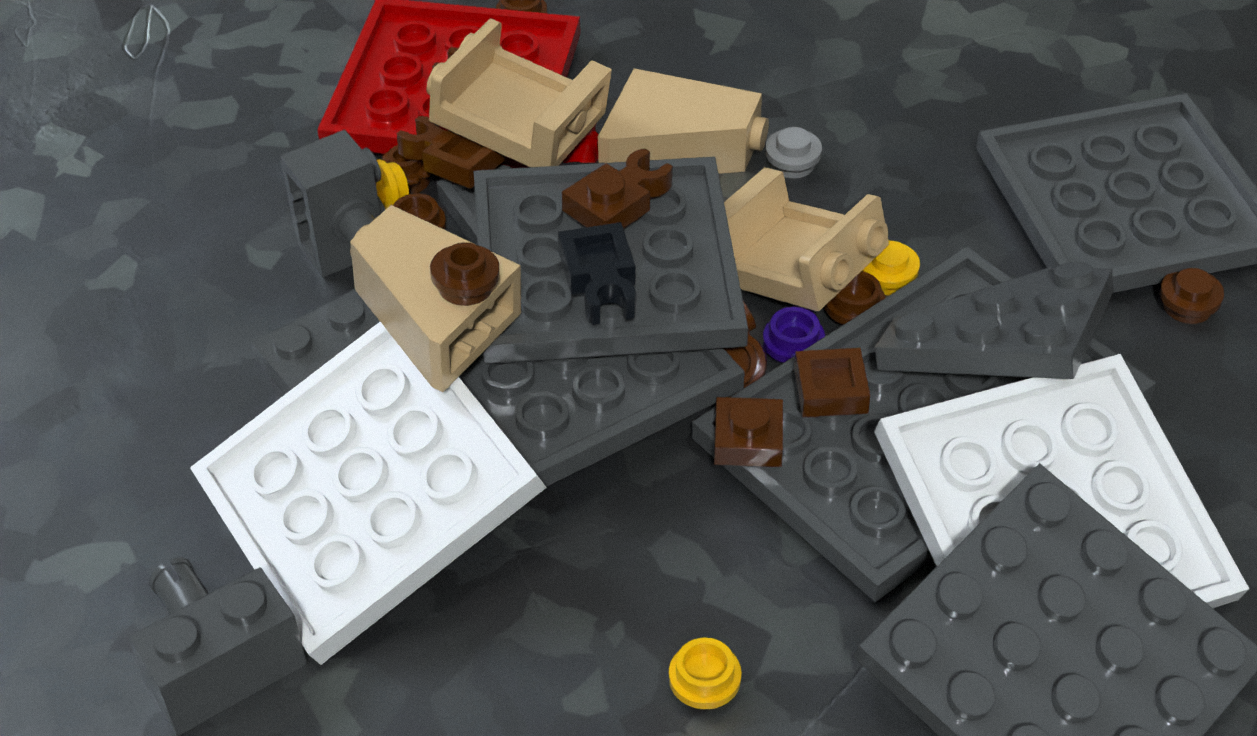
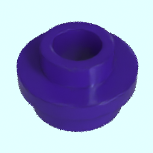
M787 307L777 311L766 324L763 331V346L772 358L785 363L795 356V351H803L824 338L825 332L820 325L819 319L813 312L801 307Z

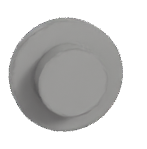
M788 127L773 133L767 139L765 154L772 169L783 171L786 178H801L809 175L820 161L822 144L813 133L800 127Z

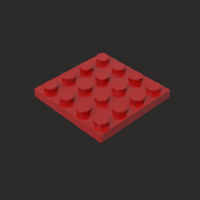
M375 0L317 129L318 137L322 139L346 130L361 149L367 147L373 153L385 154L391 148L398 145L397 133L400 130L417 135L415 119L418 116L429 117L430 95L427 94L426 86L432 72V65L436 62L445 63L448 60V50L451 47L460 48L464 38L470 33L475 34L490 18L502 23L500 38L502 49L567 77L581 34L580 16L411 0ZM440 126V129L448 131V129ZM505 156V161L500 164L510 166L511 168H528V166Z

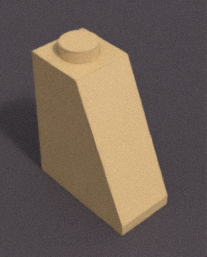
M634 68L598 135L599 163L626 162L631 153L645 148L650 151V160L715 156L719 174L745 172L754 150L762 151L767 139L769 119L761 117L762 93Z
M390 205L370 224L361 227L350 241L355 290L430 386L444 392L521 314V265L494 253L499 261L500 276L490 296L475 305L461 306L452 304L442 298L438 289L432 283L430 264L433 257L442 249L457 243L472 242Z

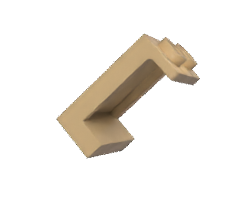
M490 18L475 34H468L462 41L460 48L445 63H438L430 73L426 86L427 94L430 95L429 121L528 167L559 166L605 114L612 69L591 60L571 80L502 49L500 46L502 23Z
M764 167L724 202L740 288L819 312L889 245L888 227L885 223L882 202L879 196L867 194L845 215L789 201L783 171Z

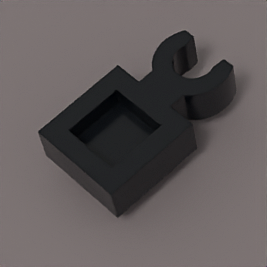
M622 223L559 231L558 251L571 295L585 293V315L592 325L600 324V306L606 303L620 305L624 310L626 319H633L636 313V291L633 286L636 279V265Z

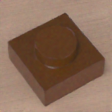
M861 347L795 351L794 371L802 418L868 414L870 391Z
M717 397L714 465L782 467L783 399Z

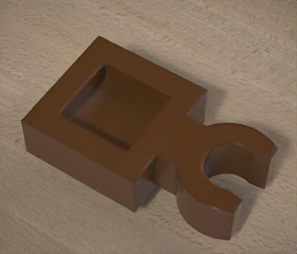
M418 116L415 119L417 135H412L402 130L397 133L398 151L401 156L411 160H423L424 171L469 189L474 186V171L494 170L505 161V156L450 130L440 129L439 125L429 121V117Z
M645 148L639 149L628 156L626 167L620 171L605 163L563 190L562 211L585 227L621 222L623 228H625L650 211V197L661 196L672 187L673 166L666 163L657 170L649 171L650 151Z

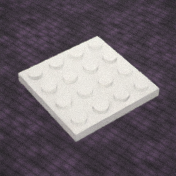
M381 322L190 467L254 570L258 567L263 569L295 615L302 645L308 655L320 665L547 488L463 381L458 377L444 392L431 387Z
M1121 354L1081 364L1074 379L1033 377L881 418L874 431L936 566L1040 463L1210 607L1215 608L1238 601L1249 590L1248 585Z

